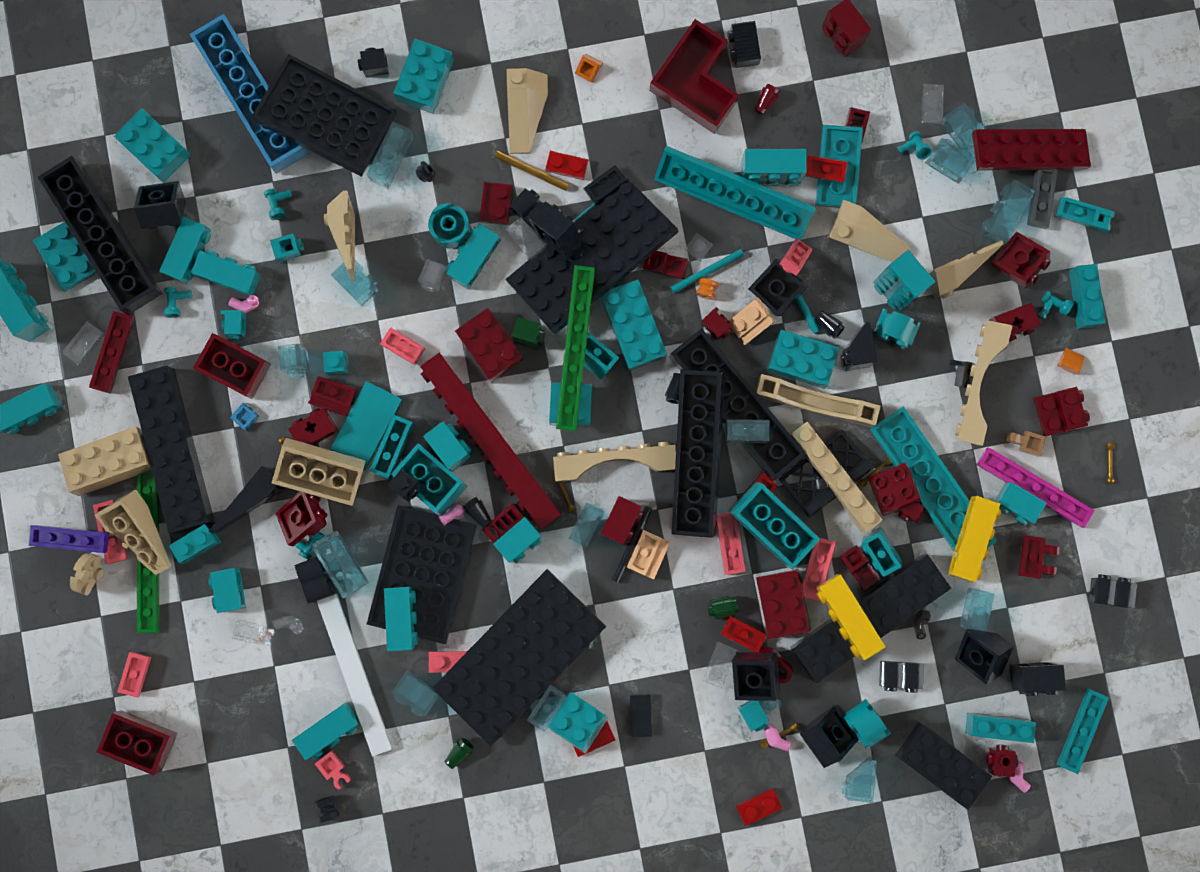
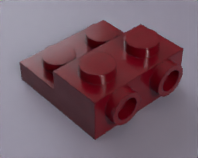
M1017 231L992 260L994 267L1009 275L1010 280L1025 289L1029 284L1033 286L1039 278L1037 274L1040 270L1045 271L1051 263L1049 250Z
M1077 387L1033 398L1043 436L1046 437L1088 426L1087 422L1090 421V415L1087 410L1083 409L1084 394L1081 390L1078 391Z
M300 491L275 513L287 545L294 547L305 536H314L327 525L325 520L327 513L324 509L320 508L319 502L321 499L319 496Z

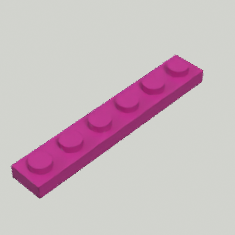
M989 447L985 449L976 464L1006 483L1012 482L1045 501L1047 508L1081 528H1085L1095 511Z

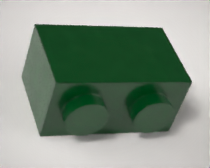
M517 317L512 333L514 343L537 349L538 345L543 344L545 337L541 323Z

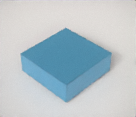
M243 402L230 418L243 430L247 431L260 416Z

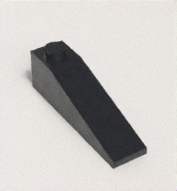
M261 466L211 527L210 531L212 533L221 532L274 496L277 497L284 487L272 483L274 473L267 467Z

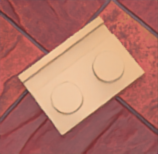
M756 298L730 319L729 325L736 335L743 340V344L746 345L776 320L770 316L771 313L761 300Z
M643 530L627 568L654 579L670 542Z

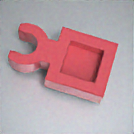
M333 750L315 763L326 780L333 777L334 786L337 789L342 788V785L339 783L340 778H344L347 783L351 780L347 773H342L341 769L345 765Z

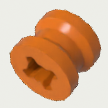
M700 278V288L697 290L696 295L704 299L715 300V290L718 289L719 283L714 280Z

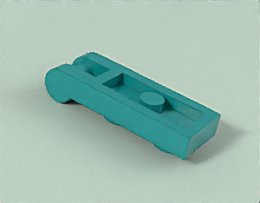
M1062 196L1055 217L1091 227L1103 233H1109L1111 230L1110 222L1114 219L1115 212ZM1099 216L1103 218L1102 222L1098 221Z

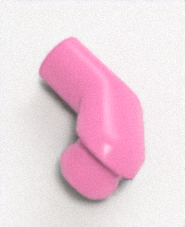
M250 295L244 301L232 297L228 305L247 313L256 309L259 301L255 295Z
M454 504L450 510L439 516V519L443 525H446L454 519L461 518L465 513V508L460 504Z
M769 724L765 727L764 733L770 746L784 751L790 749L791 742L781 739L774 725Z
M1018 761V766L1015 767V777L1009 778L1012 783L1025 793L1030 789L1031 785L1023 779L1025 766L1021 761Z

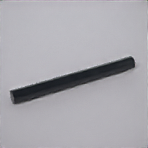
M644 507L641 519L635 527L631 540L613 576V581L620 583L652 508Z

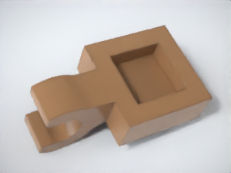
M1024 431L1023 436L1016 433H1007L1005 441L1019 444V451L1039 457L1042 454L1046 437Z

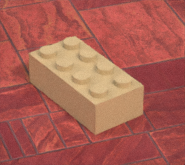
M136 426L58 454L68 492L77 496L152 470L142 430Z
M285 438L272 483L353 506L366 461Z

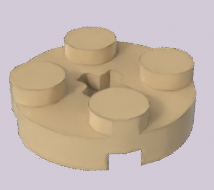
M85 553L78 559L73 568L76 571L75 578L72 576L70 578V588L72 591L84 595L90 594L92 587L96 581L101 580L104 573L103 569H101L100 556Z

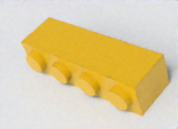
M979 496L971 497L947 575L975 583L980 579L983 568H981L982 561L987 558L989 552L987 545L995 533L993 526L1001 514V509H999L1000 503Z
M841 574L835 575L816 587L819 591L816 593L822 604L826 603L830 610L827 611L833 622L837 621L841 627L839 632L845 640L848 639L852 645L850 650L856 658L860 657V659L866 660L885 648L884 643Z

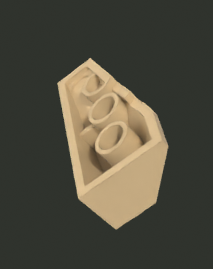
M527 68L507 69L510 154H528L531 151L542 111L548 97L547 74Z
M346 190L342 191L327 205V214H324V222L330 228L351 281H355V213Z
M846 200L842 201L828 238L890 262L895 261L904 252L910 250L906 243L863 207Z
M1001 240L977 251V254L970 253L959 260L951 261L929 273L936 281L929 287L934 298L942 297V299L952 296L954 294L953 291L1004 244Z
M136 489L95 514L106 532H109L111 536L115 535L123 542L121 545L125 549L130 548L136 553L137 559L155 575L171 567L150 510Z

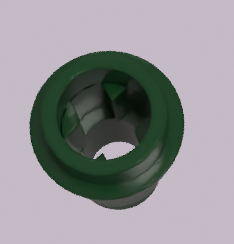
M465 738L457 740L444 760L445 764L449 768L454 769L472 755L474 746Z

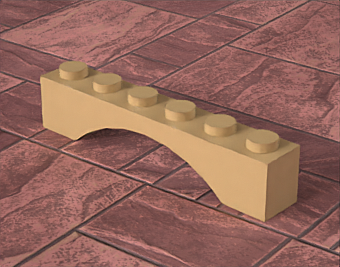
M987 321V325L982 324L980 336L983 337L982 345L977 344L975 356L978 357L977 365L972 364L970 376L973 377L972 385H967L965 396H968V402L962 405L960 416H964L962 424L958 423L955 433L956 436H959L958 440L983 446L988 426L980 407L981 382L992 360L1007 348L1012 325Z
M764 374L759 376L755 393L761 399L870 428L876 426L881 407L880 405L817 392Z
M808 422L790 434L806 453L804 457L835 493L862 535L883 521Z
M659 442L658 446L650 447V444H640L636 449H630V446H620L616 451H610V448H600L596 453H590V450L577 451V455H570L569 452L557 453V457H553L556 482L577 480L583 473L594 466L614 460L638 462L656 472L675 470L676 447L671 445L670 442Z

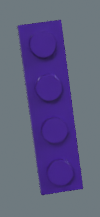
M30 525L29 546L107 553L109 532Z

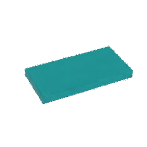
M822 125L820 157L847 162V168L843 183L823 179L817 180L815 206L840 208L843 200L856 204L863 128Z
M366 381L330 451L365 460L363 471H366L386 433L393 414H396L403 400Z

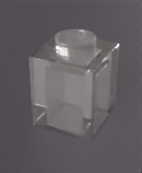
M426 259L418 279L419 284L422 285L421 288L431 293L433 290L439 292L447 273L446 266Z

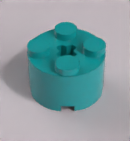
M450 203L441 204L433 209L428 220V228L433 239L443 248L459 247L469 238L468 235L471 231L470 222L465 211L459 206ZM450 223L452 228L448 229L447 224Z
M882 309L873 331L876 333L875 338L884 342L892 340L894 341V346L902 349L908 348V346L911 347L921 323L917 322L914 324L915 319L895 311L892 314H888V309Z
M867 699L846 712L844 718L852 731L857 729L858 733L856 735L865 748L868 746L870 748L891 734Z

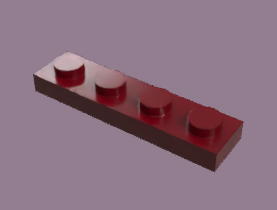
M113 311L89 388L111 394L135 317Z

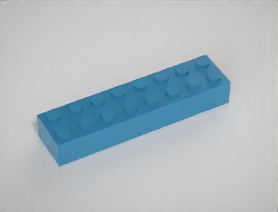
M222 14L190 33L189 35L272 170L277 174L309 155L308 149L251 120L252 114L269 86L226 16Z

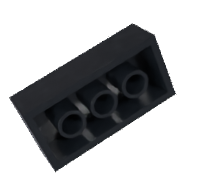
M920 722L895 754L896 757L967 810H969L992 778V775Z

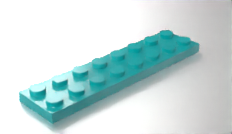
M667 145L654 178L657 182L799 240L802 239L816 209L811 205Z
M903 406L876 424V426L870 428L869 431L894 467L905 462L907 463L922 500L919 503L924 507V510L954 552L970 501ZM994 536L991 541L989 540L987 548L997 542Z

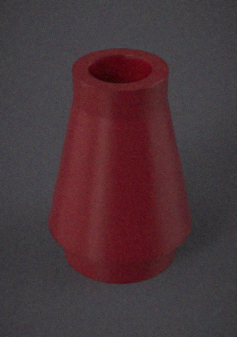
M766 84L762 88L754 110L761 115H765L770 107L779 99L781 91L773 85Z

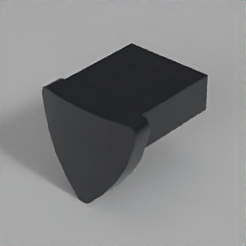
M950 360V366L957 367L954 386L967 388L968 384L972 385L973 377L970 376V372L974 363Z

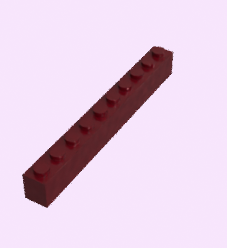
M440 352L421 365L420 368L423 370L420 373L427 383L432 382L435 386L432 390L439 399L444 398L447 403L444 405L451 415L455 413L459 419L457 421L459 427L463 431L467 429L471 436L468 439L476 448L479 445L483 452L480 455L486 463L491 462L494 465L495 469L492 471L498 479L503 478L506 481L507 485L504 487L511 496L515 494L520 500L517 504L523 512L528 511L532 516L529 520L536 529L540 527L543 530L561 516L560 512Z

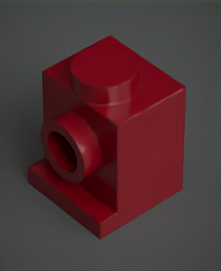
M717 307L700 323L716 340L721 337L725 339L732 332L728 325L730 323L723 314H718L719 309Z
M915 503L893 513L898 512L897 516L906 522L910 520L918 523L924 515L922 513L924 507L919 503Z

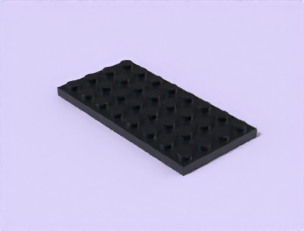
M628 178L627 182L576 220L575 226L581 231L582 234L580 236L584 243L568 260L547 244L505 279L554 335L568 325L574 265L595 268L591 298L592 305L679 232L678 228Z
M547 568L432 689L491 747L607 626Z

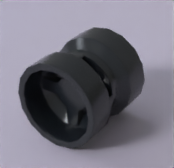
M334 796L314 802L315 809L319 811L318 819L320 823L340 816L338 809L334 805L336 802Z

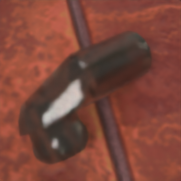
M922 609L916 614L913 627L916 638L919 640L926 638L924 621H930L931 614L929 610L923 611Z

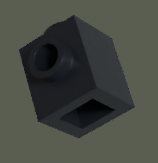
M371 47L365 49V51H360L361 59H358L359 71H363L365 77L389 74L384 48L376 49Z
M402 469L388 484L408 502L415 498L423 487Z

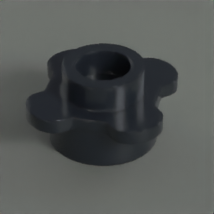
M422 161L420 163L421 166H418L416 169V175L422 182H432V177L436 176L434 169L431 165Z

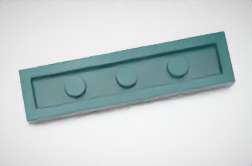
M1087 688L1056 765L1076 774L1079 773L1109 697Z

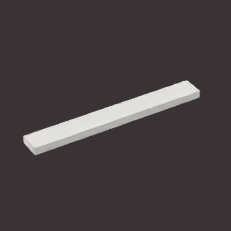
M338 594L318 600L317 603L371 755L373 757L393 748Z

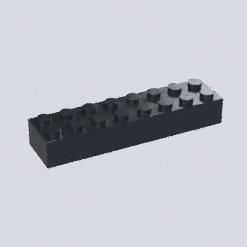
M70 156L37 177L120 311L130 315L163 294L80 161Z
M702 328L670 353L669 358L679 370L725 371L722 422L772 481L776 480L806 455L804 450Z
M166 365L128 376L168 533L178 534L199 528L204 524L215 523L175 369Z
M680 370L672 516L673 535L713 538L716 534L725 371Z
M922 554L857 599L881 639L952 588L929 555ZM831 618L790 646L792 652L815 683H818L855 657L850 650L852 646L848 639L845 640L839 632L841 628L837 621L833 622Z

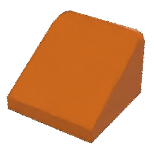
M584 54L575 74L592 83L603 62L588 54Z
M1065 348L1057 366L1076 375L1081 371L1084 356Z

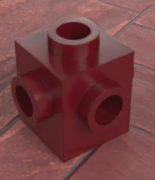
M996 744V748L989 747V753L986 754L988 773L994 776L1015 777V767L1018 766L1016 751L1009 749V745Z

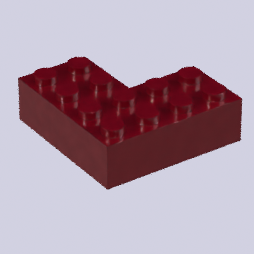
M694 19L650 82L649 91L715 134L737 103L739 94L709 75L725 52L728 40Z

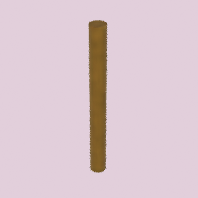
M500 151L496 152V159L564 191L568 190V183Z

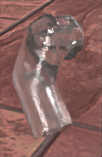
M293 615L273 620L275 630L287 627L294 634H300L303 631L302 622Z

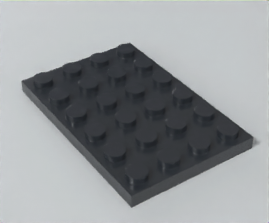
M288 54L252 114L251 120L362 177L393 122L397 110Z
M397 505L366 625L386 629L384 588L412 587V591L416 593V603H413V611H416L417 624H414V632H417L418 638L447 644L477 525L456 519L443 525L439 515Z

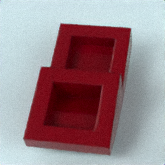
M656 251L645 260L643 269L684 280L689 260L668 255L666 252Z
M857 545L840 556L864 592L881 581V578Z

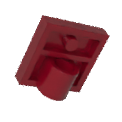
M906 462L868 478L883 516L922 501Z

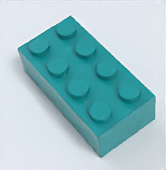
M909 250L893 261L873 281L875 290L880 295L883 294L888 300L887 304L890 308L897 310V312H900L936 282Z
M0 258V316L13 336L31 342L50 330L47 325L48 319L37 309V301L31 295H28L26 291L28 288L23 280L18 279L16 276L17 270L13 264L7 263Z
M638 279L613 288L600 297L628 372L667 357L665 347Z
M755 482L729 511L738 522L790 569H794L820 540L769 489L759 482Z

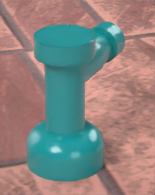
M919 131L912 132L909 135L910 141L897 147L900 153L903 154L905 153L904 151L916 146L915 155L920 160L928 158L932 153L931 147L922 142V136Z
M275 189L264 191V196L268 199L271 207L269 211L270 220H279L285 217V211L278 206L277 201L292 197L290 189L276 193Z
M176 287L164 288V293L167 294L168 305L164 309V316L168 318L181 316L180 309L176 307V300L192 298V291L177 292Z
M1047 290L1041 299L1044 305L1038 316L1045 319L1046 314L1053 305L1060 308V313L1066 316L1074 302L1071 300L1062 301L1051 295V292Z
M320 531L314 536L308 535L310 538L307 544L300 541L295 545L300 550L299 555L307 560L311 558L310 554L316 542L322 541L325 536Z

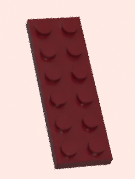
M975 129L972 132L977 171L1082 170L1091 167L1086 129Z

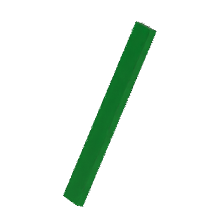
M574 265L556 429L577 430L595 272L593 267Z
M149 470L137 475V491L147 504L159 533V495L153 472ZM137 559V634L159 633V573L155 575Z

